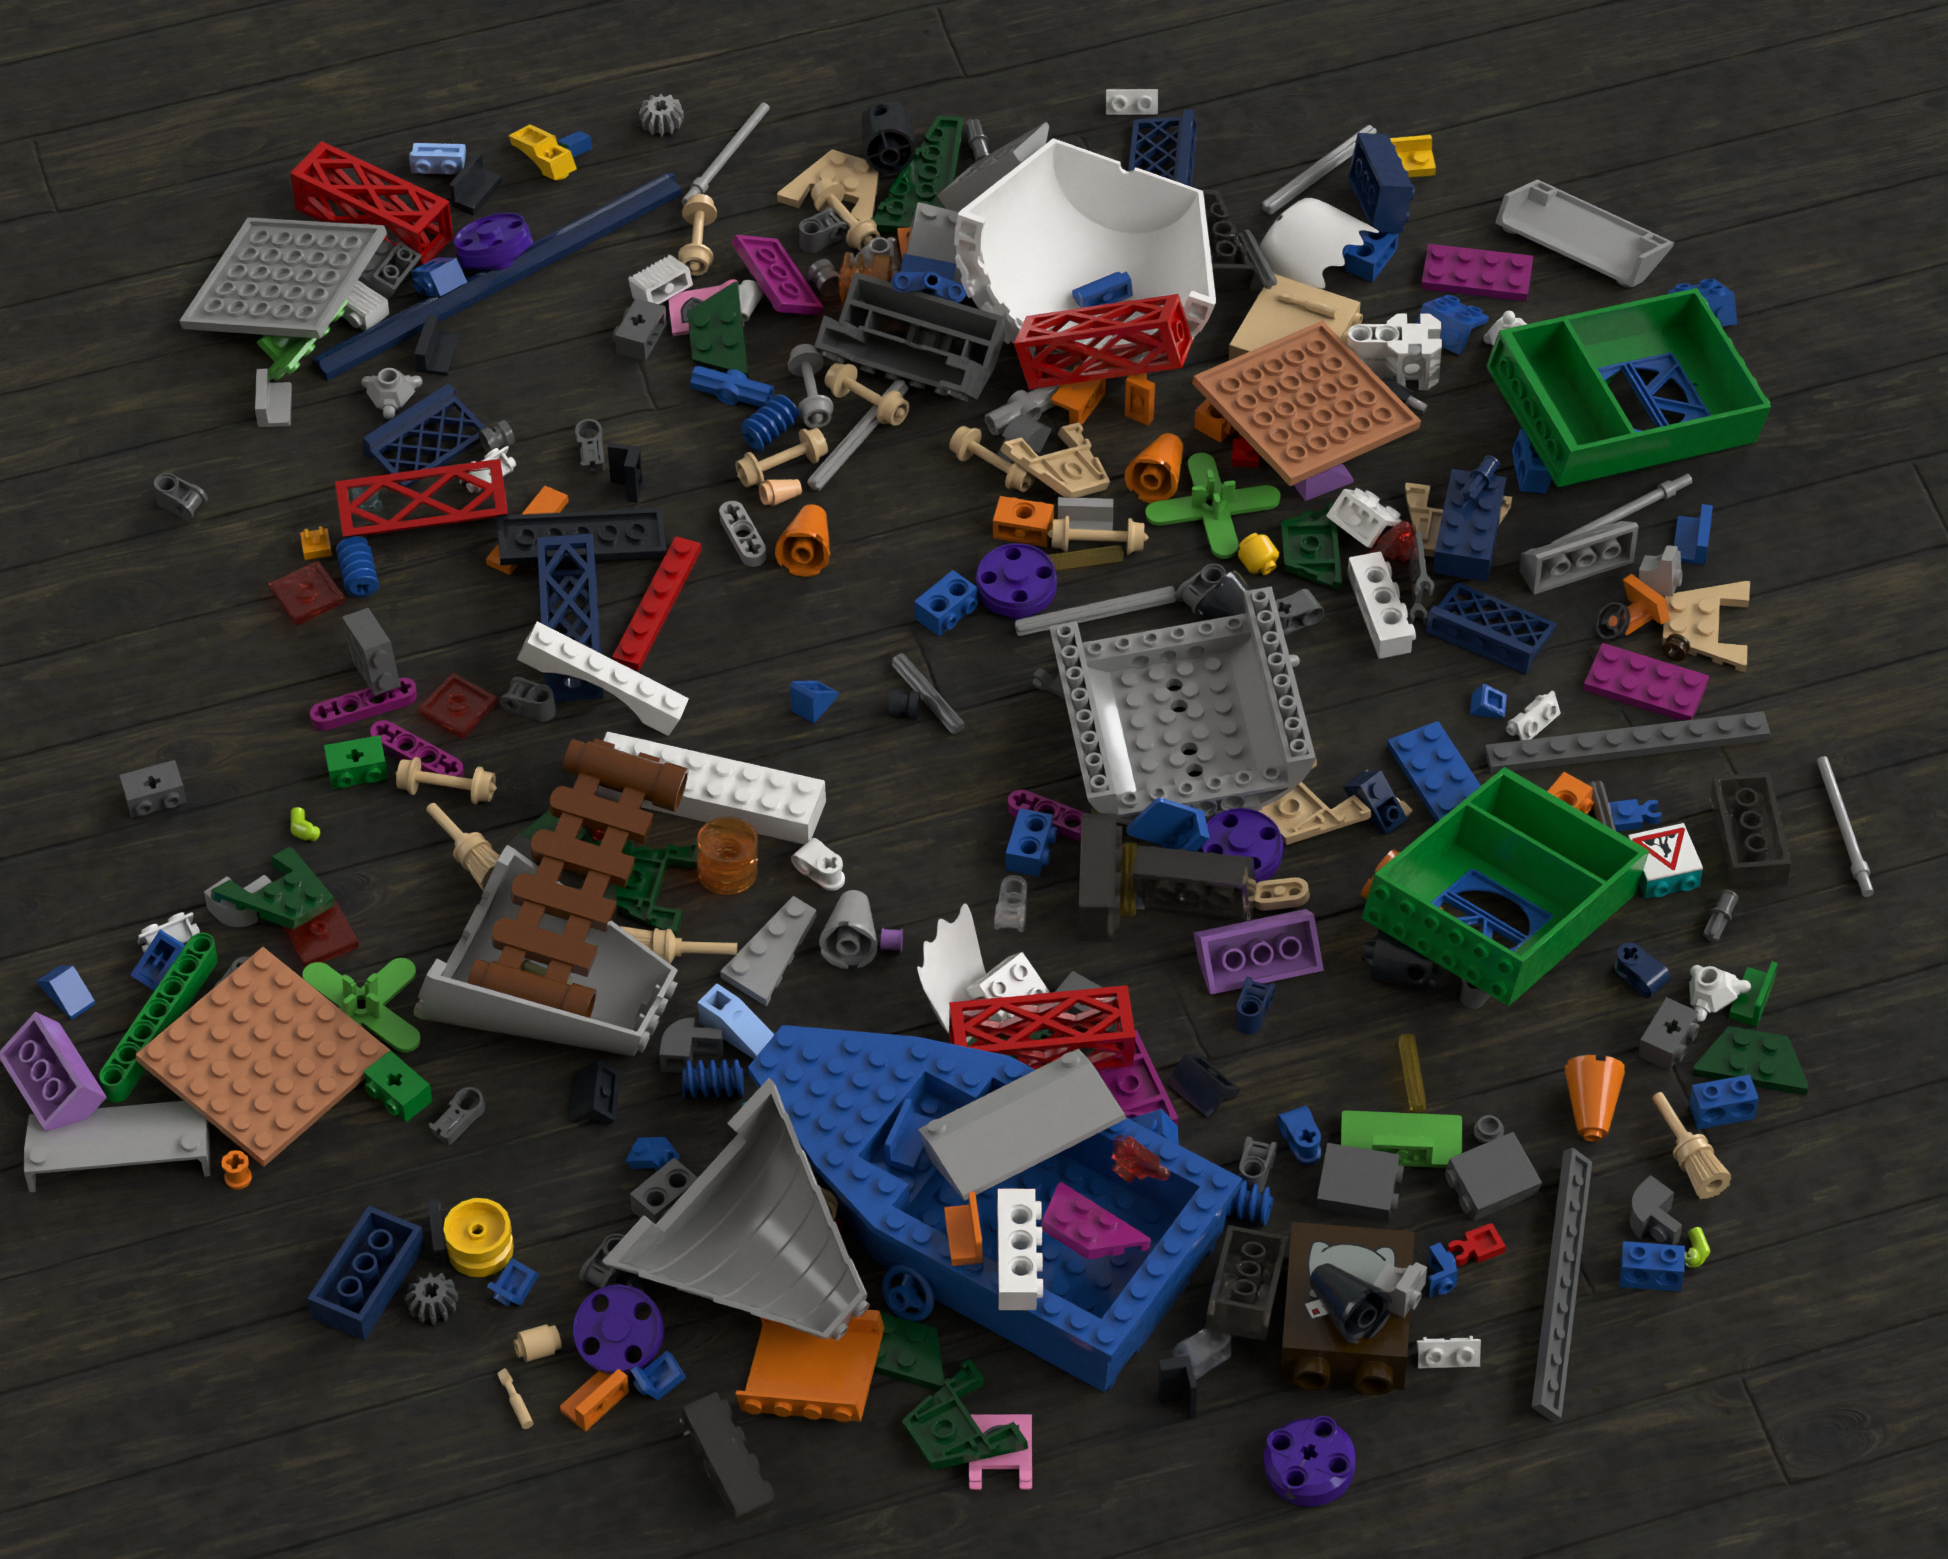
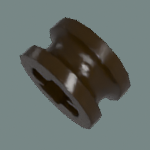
M1670 634L1662 646V651L1667 658L1673 661H1682L1685 659L1691 645L1684 636Z

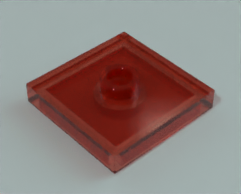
M319 561L313 562L269 583L271 592L295 625L301 624L345 603L344 595Z
M452 672L418 708V713L420 716L464 739L495 707L498 699L497 696Z
M334 900L332 908L295 929L283 926L305 968L311 963H321L359 947V942L336 900Z

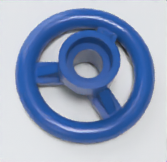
M897 1264L888 1269L882 1280V1294L889 1309L899 1318L913 1322L927 1318L933 1310L935 1301L934 1291L928 1278L905 1264ZM904 1273L902 1284L891 1289V1282L894 1276ZM914 1278L918 1280L924 1290L925 1302L917 1295L914 1287ZM911 1306L917 1308L919 1312L911 1313L905 1311V1309Z

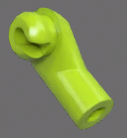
M299 807L291 809L292 835L304 841H316L320 836V829L317 826H313L312 823L305 821L304 809Z
M1695 1227L1688 1231L1692 1248L1689 1249L1688 1253L1685 1252L1684 1262L1690 1268L1700 1267L1710 1254L1709 1245L1700 1227Z

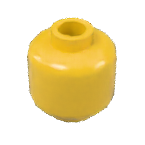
M1253 533L1239 544L1238 557L1251 574L1262 573L1267 575L1277 567L1275 562L1279 558V551L1268 536Z

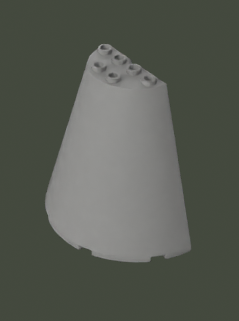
M506 845L482 894V900L476 906L462 934L463 936L447 963L436 959L426 975L418 996L420 1001L419 1003L417 1002L414 1008V1016L429 1021L633 1057L637 1051L643 1053L650 1039L649 1036L653 1035L659 1023L658 1019L669 1001L665 997L671 999L678 983L673 980L678 970L613 921L610 922L607 932L590 928L585 942L598 946L597 956L588 977L575 973L570 975L572 977L571 984L576 983L597 990L591 1018L467 983L471 968L476 959L492 963V961L498 962L502 951L492 946V930L499 919L508 918L515 921L522 906L514 904L511 900V887L514 879L522 873L535 876L539 868L517 850ZM544 913L538 928L562 935L568 920ZM530 960L532 963L548 969L549 965Z

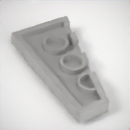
M793 896L720 971L721 978L767 1007L771 1000V994L781 982L782 974L787 965L791 964L798 945L802 944L816 919V909Z

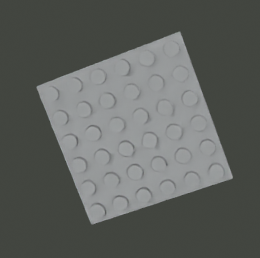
M247 218L179 322L183 329L321 338L387 235L384 225Z

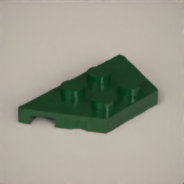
M733 282L687 311L692 359L694 364L704 367L711 366L722 372L730 369L739 370L749 378L738 282Z
M1335 502L1326 503L1325 509L1315 513L1309 510L1302 513L1299 517H1292L1281 522L1284 571L1334 589H1341L1342 578L1337 524L1326 516Z
M1729 1026L1694 1065L1692 1076L1722 1080L1750 1074L1754 1087L1807 1096L1809 1085L1788 1036Z
M880 1312L885 1328L874 1373L939 1391L944 1386V1376L937 1329Z

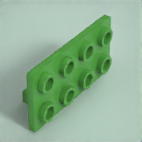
M345 299L334 316L333 322L337 321L344 314L343 308L349 302L347 299ZM327 327L322 337H324L329 332V327ZM262 335L257 344L274 361L268 369L269 380L274 379L277 381L286 372L288 374L293 373L301 364L299 362L300 358L312 352L315 348L313 343L321 338Z
M1344 1110L1342 1111L1341 1145L1399 1154V1165L1446 1168L1450 1158L1462 1154V1117L1460 1115Z

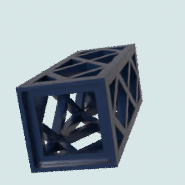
M593 534L538 537L541 624L553 630L559 624L566 632L565 636L589 648L590 646L587 643L592 637V650L601 654L597 571ZM586 548L587 563L574 549ZM558 550L548 563L547 551ZM566 553L580 568L554 571ZM587 582H589V593L584 589ZM570 584L573 589L568 595L565 590ZM549 587L554 591L550 598ZM578 595L587 603L583 611L574 602ZM560 598L563 601V603L561 604L559 609L556 610L554 605ZM568 609L577 617L572 626L563 617ZM584 624V626L587 629L584 632V634L580 636L577 632ZM544 672L545 685L552 689L555 702L604 698L603 688L580 678L571 679L573 676Z

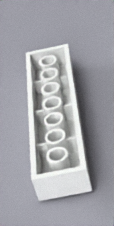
M607 732L603 740L615 744V749L636 756L642 752L660 758V763L662 764L669 762L689 769L685 791L676 812L653 806L652 802L644 800L642 808L806 844L812 839L826 803L824 780ZM601 786L598 787L595 796L619 802L622 795L621 792Z

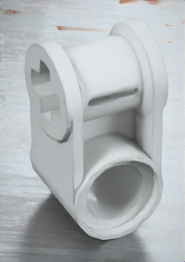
M812 838L791 856V861L795 868L801 874L815 881L823 889L834 891L844 885L845 876L841 871L843 867L842 858L828 849L818 839Z

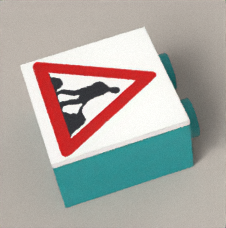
M1684 823L1629 835L1628 839L1649 850L1639 882L1645 899L1663 897L1669 893L1690 891L1700 887L1703 867Z

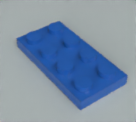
M1438 721L1387 741V748L1436 823L1481 786Z

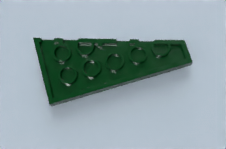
M937 116L926 133L924 142L920 148H916L913 161L907 168L901 171L890 188L888 197L879 205L875 217L871 218L877 224L878 232L897 233L898 228L911 227L917 202L946 209L937 195L955 180L964 117Z

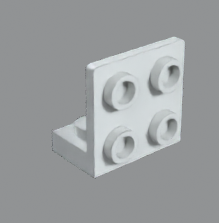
M1357 488L1354 491L1344 489L1326 515L1369 548H1372L1386 525L1403 528L1405 522L1399 519L1401 515L1399 512L1389 506L1383 507L1378 503L1380 499L1372 492L1366 490L1364 493Z
M1023 952L1007 957L966 989L972 999L983 996L984 999L1050 993ZM1034 1004L1031 1006L1039 1007L1044 1004ZM1002 1010L996 1013L1001 1021L1015 1016Z

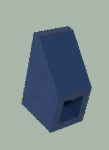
M1381 770L1362 771L1343 786L1349 798L1355 795L1371 810V817L1367 820L1383 834L1390 833L1407 820L1403 809Z

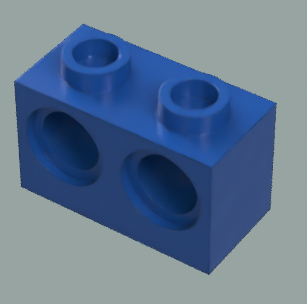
M1359 231L1364 244L1361 246L1351 245L1344 256L1345 271L1373 282L1396 252L1399 233Z
M437 257L410 271L413 277V287L421 295L442 296L467 283L457 258Z
M1520 429L1512 448L1519 489L1524 492L1546 493L1552 477L1523 429Z
M952 570L914 601L915 619L940 636L946 630L952 629L963 616L974 611L977 606V587Z
M1019 808L1006 850L1007 871L1040 877L1042 867L1048 866L1051 852L1048 849L1049 844H1054L1057 836V827H1053L1052 814Z
M1749 1074L1692 1085L1689 1107L1698 1130L1755 1119L1759 1098Z
M1623 1241L1619 1287L1681 1292L1684 1276L1685 1246Z

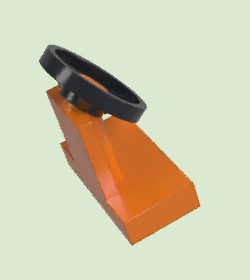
M1633 574L1623 579L1627 599L1633 604L1626 607L1620 602H1610L1600 610L1597 616L1596 630L1606 640L1614 641L1624 634L1627 636L1652 619L1661 625L1670 620L1666 599ZM1620 606L1617 613H1613L1608 619L1603 620L1605 613L1610 608ZM1602 625H1607L1609 629L1615 632V635L1605 636L1602 631Z

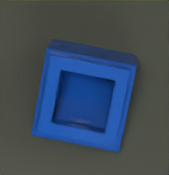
M581 131L557 140L559 146L571 151L573 158L592 150L591 137Z
M1483 683L1472 693L1470 714L1503 719L1505 717L1507 695Z

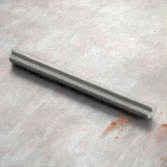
M1371 125L1362 128L1262 202L1263 211H1266L1269 215L1273 214L1352 156L1358 133L1376 134L1377 130Z
M897 380L882 397L893 390L899 391L904 396L908 391V386L905 384V381ZM874 405L808 479L807 483L812 490H821L880 423L876 416L878 406Z
M1173 586L1023 618L1015 621V630L1018 636L1050 630L1049 626L1076 621L1077 623L1173 603L1176 601V592Z

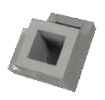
M1666 546L1664 553L1659 556L1645 555L1639 569V580L1662 596H1673L1676 586H1681L1682 583L1681 551H1678V546Z
M1416 1262L1413 1266L1409 1265L1408 1268L1402 1269L1386 1263L1373 1285L1383 1289L1392 1299V1304L1388 1302L1387 1308L1390 1312L1404 1318L1410 1308L1414 1310L1417 1307L1422 1295L1421 1290L1426 1282L1427 1267Z

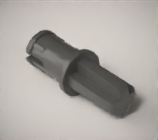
M978 119L967 120L965 128L969 137L968 146L972 149L975 162L990 154L987 146L988 138L983 134Z
M1723 890L1715 908H1712L1709 912L1710 919L1703 931V936L1706 937L1708 942H1717L1725 926L1732 920L1731 914L1739 900L1738 895L1733 891Z

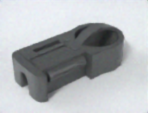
M584 419L575 427L576 441L581 455V471L583 473L605 470L601 424L594 419ZM585 429L587 439L579 435ZM591 429L598 432L594 438H592Z
M466 1087L458 1091L449 1102L450 1108L435 1124L429 1123L431 1132L435 1137L445 1144L451 1145L483 1114L486 1105L482 1093L478 1089ZM476 1097L473 1104L467 1110L459 1107L465 1098Z

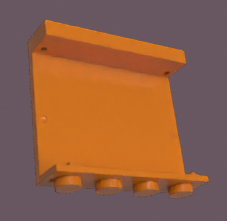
M866 1310L859 1318L854 1316L847 1324L849 1327L848 1331L838 1341L833 1338L823 1339L790 1328L789 1325L760 1317L763 1326L745 1391H736L741 1411L750 1414H776L781 1417H788L790 1415L802 1416L813 1420L825 1418L836 1419L840 1422H861L885 1328L880 1312L878 1310Z

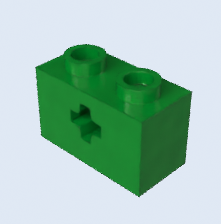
M380 735L324 745L332 789L388 779Z
M391 1050L363 1071L366 1083L364 1087L367 1093L373 1099L378 1098L382 1101L391 1115H398L404 1122L409 1121L433 1102L430 1084Z

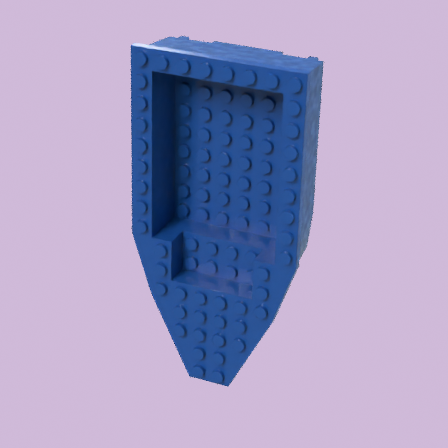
M782 1025L748 1066L749 1075L758 1088L768 1078L775 1083L785 1111L790 1117L800 1146L804 1150L808 1161L823 1187L830 1190L836 1196L838 1202L837 1212L874 1261L887 1270L897 1264H905L914 1268L928 1278L934 1291V1299L1102 1392H1105L1107 1389L1111 1390L1116 1383L1117 1375L1134 1353L1137 1354L1189 1284L1191 1275L1206 1255L1209 1256L1214 1250L1216 1240L1223 1232L1228 1205L1242 1186L1241 1177L1126 1118L977 1194L976 1202L982 1237L983 1263L952 1266L944 1207L969 1205V1199L965 1201L928 1159L926 1151L914 1174L887 1166L885 1163V1142L906 1098L913 1100V1113L932 1119H939L1035 1071V1069L1008 1055L921 1037ZM1062 1182L1151 1238L1150 1248L1146 1251H1141L1138 1246L1125 1248L1124 1254L1104 1255L1101 1258L1087 1260L1042 1231V1246H1036V1253H1042L1043 1257L1042 1272H1037V1279H1043V1298H1037L1036 1310H999L998 1189H1035V1201H1041L1042 1208L1041 1220H1036V1227H1041L1042 1219L1057 1185ZM904 1273L896 1275L902 1280L904 1279ZM914 1278L915 1289L924 1293L921 1284Z

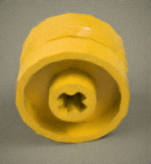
M483 1198L462 1201L450 1210L445 1218L443 1228L450 1264L458 1272L470 1277H486L496 1274L506 1267L512 1258L514 1247L511 1223L507 1211L499 1203Z

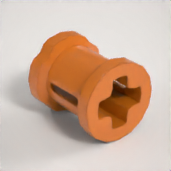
M235 1150L230 1151L222 1158L221 1163L223 1170L226 1171L224 1177L227 1186L236 1190L247 1187L252 1180L251 1171L248 1168V1157L242 1151Z

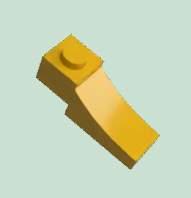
M530 124L509 135L511 144L531 158L541 169L543 175L555 181L562 180L568 177L569 173L577 169L571 151L559 146L554 135Z

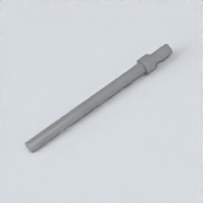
M763 102L759 105L703 175L693 181L689 192L681 200L683 205L687 203L688 198L692 195L704 194L710 181L769 111L770 107L768 104Z
M1685 474L1673 481L1667 480L1659 484L1658 488L1555 541L1564 540L1582 532H1589L1607 524H1613L1662 498L1666 500L1676 495V491L1692 484V478L1689 474Z
M1820 757L1817 763L1852 863L1850 867L1854 879L1859 883L1862 895L1869 897L1873 895L1874 890L1869 879L1871 873L1868 864L1862 859L1828 757Z

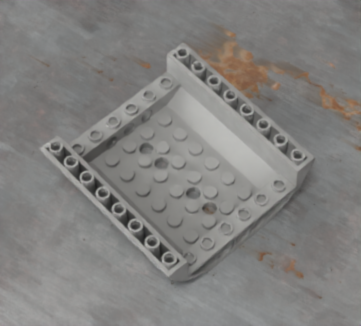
M1272 586L1244 591L1245 614L1084 643L1081 641L1077 621L1049 626L1086 795L1095 810L1115 822L1129 825L1156 798H1164L1204 811L1205 819L1209 821L1216 814L1229 809L1247 808L1260 811L1262 807L1277 801L1291 792L1303 781L1310 772L1316 757ZM1171 686L1181 687V689L1178 691L1168 690V688ZM1176 707L1186 708L1185 711L1180 713L1173 711ZM1189 749L1197 751L1193 755L1183 754L1184 751ZM1192 771H1199L1202 773L1198 777H1191L1188 775Z

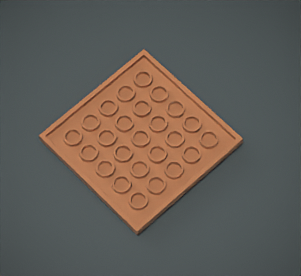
M1323 320L1194 375L1192 382L1289 486L1419 429L1421 420Z
M262 947L136 1054V1061L264 1167L365 1079L363 1071L389 1052L390 1049L267 949Z

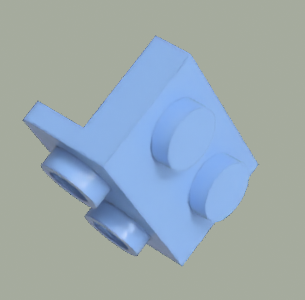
M413 143V150L409 154L411 173L459 174L465 164V144Z

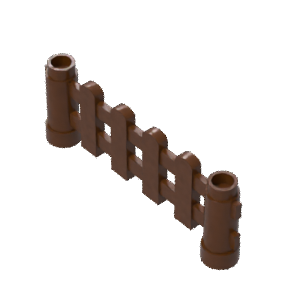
M596 738L593 742L588 741L587 743L575 739L571 740L565 754L562 772L576 776L573 789L559 786L553 790L550 796L549 812L552 816L560 818L555 831L541 829L532 837L530 855L532 859L541 862L536 875L522 873L512 883L511 900L514 904L522 906L516 921L502 918L493 926L492 946L502 951L498 962L492 961L490 963L476 959L467 981L468 984L591 1018L597 990L576 983L569 985L567 984L571 973L588 977L597 956L598 946L586 943L585 939L590 928L607 932L616 910L617 901L604 898L603 896L609 883L625 888L631 875L635 857L623 854L622 851L627 840L644 844L653 821V813L640 810L644 800L652 802L653 806L676 812L682 800L689 774L688 768L669 762L662 764L660 763V758L642 752L638 756L615 749V744ZM601 786L621 792L622 795L619 802L595 796L598 787ZM582 825L605 832L600 846L576 839ZM563 869L587 876L581 890L558 884ZM544 913L568 920L562 935L538 928ZM524 959L549 965L545 976L521 970Z

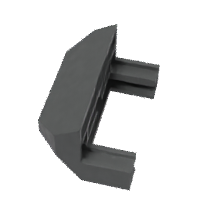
M855 272L839 322L824 316L814 347L822 350L821 355L830 360L844 363V360L861 365V371L874 375L876 370L885 372V378L900 381L901 378L910 380V386L925 390L927 385L935 388L934 393L945 397H950L951 395L954 398L968 402L969 398L978 399L995 369L1005 338L1004 317L920 291L900 293L893 289L890 282ZM885 319L908 325L904 339L882 332ZM957 340L965 342L961 356L953 354Z

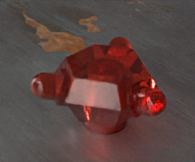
M1401 521L1376 541L1377 546L1369 550L1367 554L1381 551L1383 558L1398 559L1404 564L1411 558L1416 534L1414 525Z
M1118 1135L1114 1139L1112 1159L1116 1163L1111 1169L1131 1184L1136 1177L1143 1179L1150 1176L1163 1181L1170 1177V1170L1160 1165L1159 1158L1131 1136Z

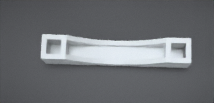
M536 622L529 633L517 660L541 672L570 675L600 686L627 704L644 724L667 736L670 735L679 722L689 699L539 622Z

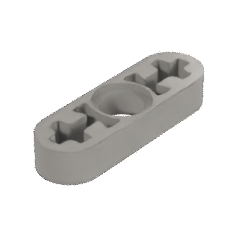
M737 501L725 502L719 509L720 522L744 564L751 567L763 564L766 560L765 544L743 505ZM729 513H732L734 516L737 515L736 522H734L732 515ZM740 530L750 532L746 537H738L736 535ZM750 545L752 546V550L754 551L755 554H753L752 552H749V546H750Z

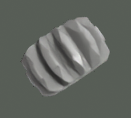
M662 94L659 97L650 95L649 100L643 101L639 112L644 130H649L651 135L660 133L661 136L664 133L673 134L674 129H680L684 118L679 100L673 99L672 95L663 97Z

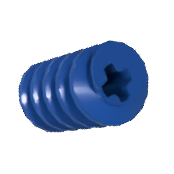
M780 394L776 395L764 407L759 408L756 413H753L749 419L743 421L741 432L747 443L754 450L760 452L764 449V445H770L772 439H777L779 433H785L787 427L794 425L793 418H798L799 412L789 398Z
M361 536L347 537L341 540L336 548L344 590L353 597H367L373 595L379 589L371 548L367 545V539Z
M687 1060L683 1069V1098H685L688 1090H690L692 1097L696 1098L700 1089L705 1098L709 1097L712 1089L717 1098L721 1097L723 1089L726 1090L729 1098L733 1097L735 1089L738 1090L740 1097H743V1068L740 1067L738 1060H734L732 1068L728 1067L726 1060H722L720 1068L716 1067L714 1060H710L708 1068H705L702 1060H699L696 1069H693L690 1060Z
M1243 1180L1241 1188L1228 1205L1227 1215L1232 1216L1237 1210L1238 1218L1243 1220L1249 1213L1250 1222L1255 1223L1261 1217V1224L1265 1226L1269 1220L1273 1205L1270 1187H1266L1263 1193L1260 1194L1258 1184L1255 1183L1249 1191L1247 1190V1182Z

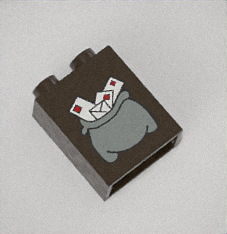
M1292 1222L1280 1380L1293 1381L1297 1387L1309 1391L1325 1389L1329 1384L1355 1386L1361 1393L1372 1396L1387 1394L1392 1389L1404 1390L1410 1309L1404 1318L1391 1312L1387 1322L1375 1336L1370 1339L1364 1336L1357 1339L1360 1343L1354 1344L1346 1341L1341 1336L1311 1288L1310 1278L1317 1266L1330 1263L1374 1284L1386 1263L1402 1269L1408 1268L1409 1265L1413 1266L1415 1231Z

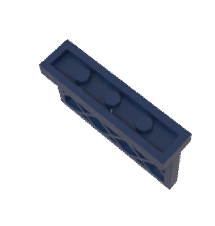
M1194 109L1183 110L1182 117L1134 120L1128 172L1145 163L1149 166L1145 171L1150 173L1156 171L1164 178L1192 187L1197 137ZM1179 126L1171 134L1165 131L1168 127ZM1140 128L1153 129L1145 136L1139 132ZM1159 134L1164 137L1158 144L1151 141ZM1170 143L1177 146L1169 153L1163 149ZM1145 144L1151 148L1144 154L1137 151ZM1156 153L1163 156L1155 163L1150 160ZM1170 161L1175 166L1166 172L1161 167Z
M448 383L363 437V453L369 459L374 458L388 474L398 473L399 467L413 468L415 470L441 467L480 442L478 433L473 436L462 435L463 426L475 427L478 432L486 427L455 396V389ZM454 406L461 413V418L445 417V412ZM429 422L440 423L439 432L423 431L424 425ZM443 425H459V433H442ZM407 436L419 437L418 446L402 444V441ZM422 437L438 439L437 448L421 446ZM441 440L457 441V446L452 450L440 448ZM385 450L398 451L396 460L385 459L381 453ZM401 451L417 453L416 462L400 460ZM420 453L436 455V459L432 463L419 462ZM421 479L397 482V484L409 488Z
M1456 582L1438 607L1434 605L1429 611L1426 633L1527 674L1531 669L1533 659L1555 632L1557 623ZM1459 593L1469 597L1470 600L1458 601L1456 596ZM1488 605L1495 610L1483 612L1481 606ZM1474 607L1476 613L1464 614L1462 609ZM1456 610L1458 615L1451 613L1449 611ZM1514 616L1519 618L1520 621L1508 622L1506 617ZM1499 618L1501 623L1490 625L1487 619ZM1480 620L1482 625L1475 623L1473 621ZM1538 626L1545 629V631L1534 633L1531 627ZM1524 628L1527 633L1515 635L1513 630ZM1500 631H1506V633H1507L1508 636H1506V635H1504V634H1502V633H1499V632H1500ZM1529 641H1531V643H1532L1533 646H1530V645L1525 644V643H1523V642H1529Z

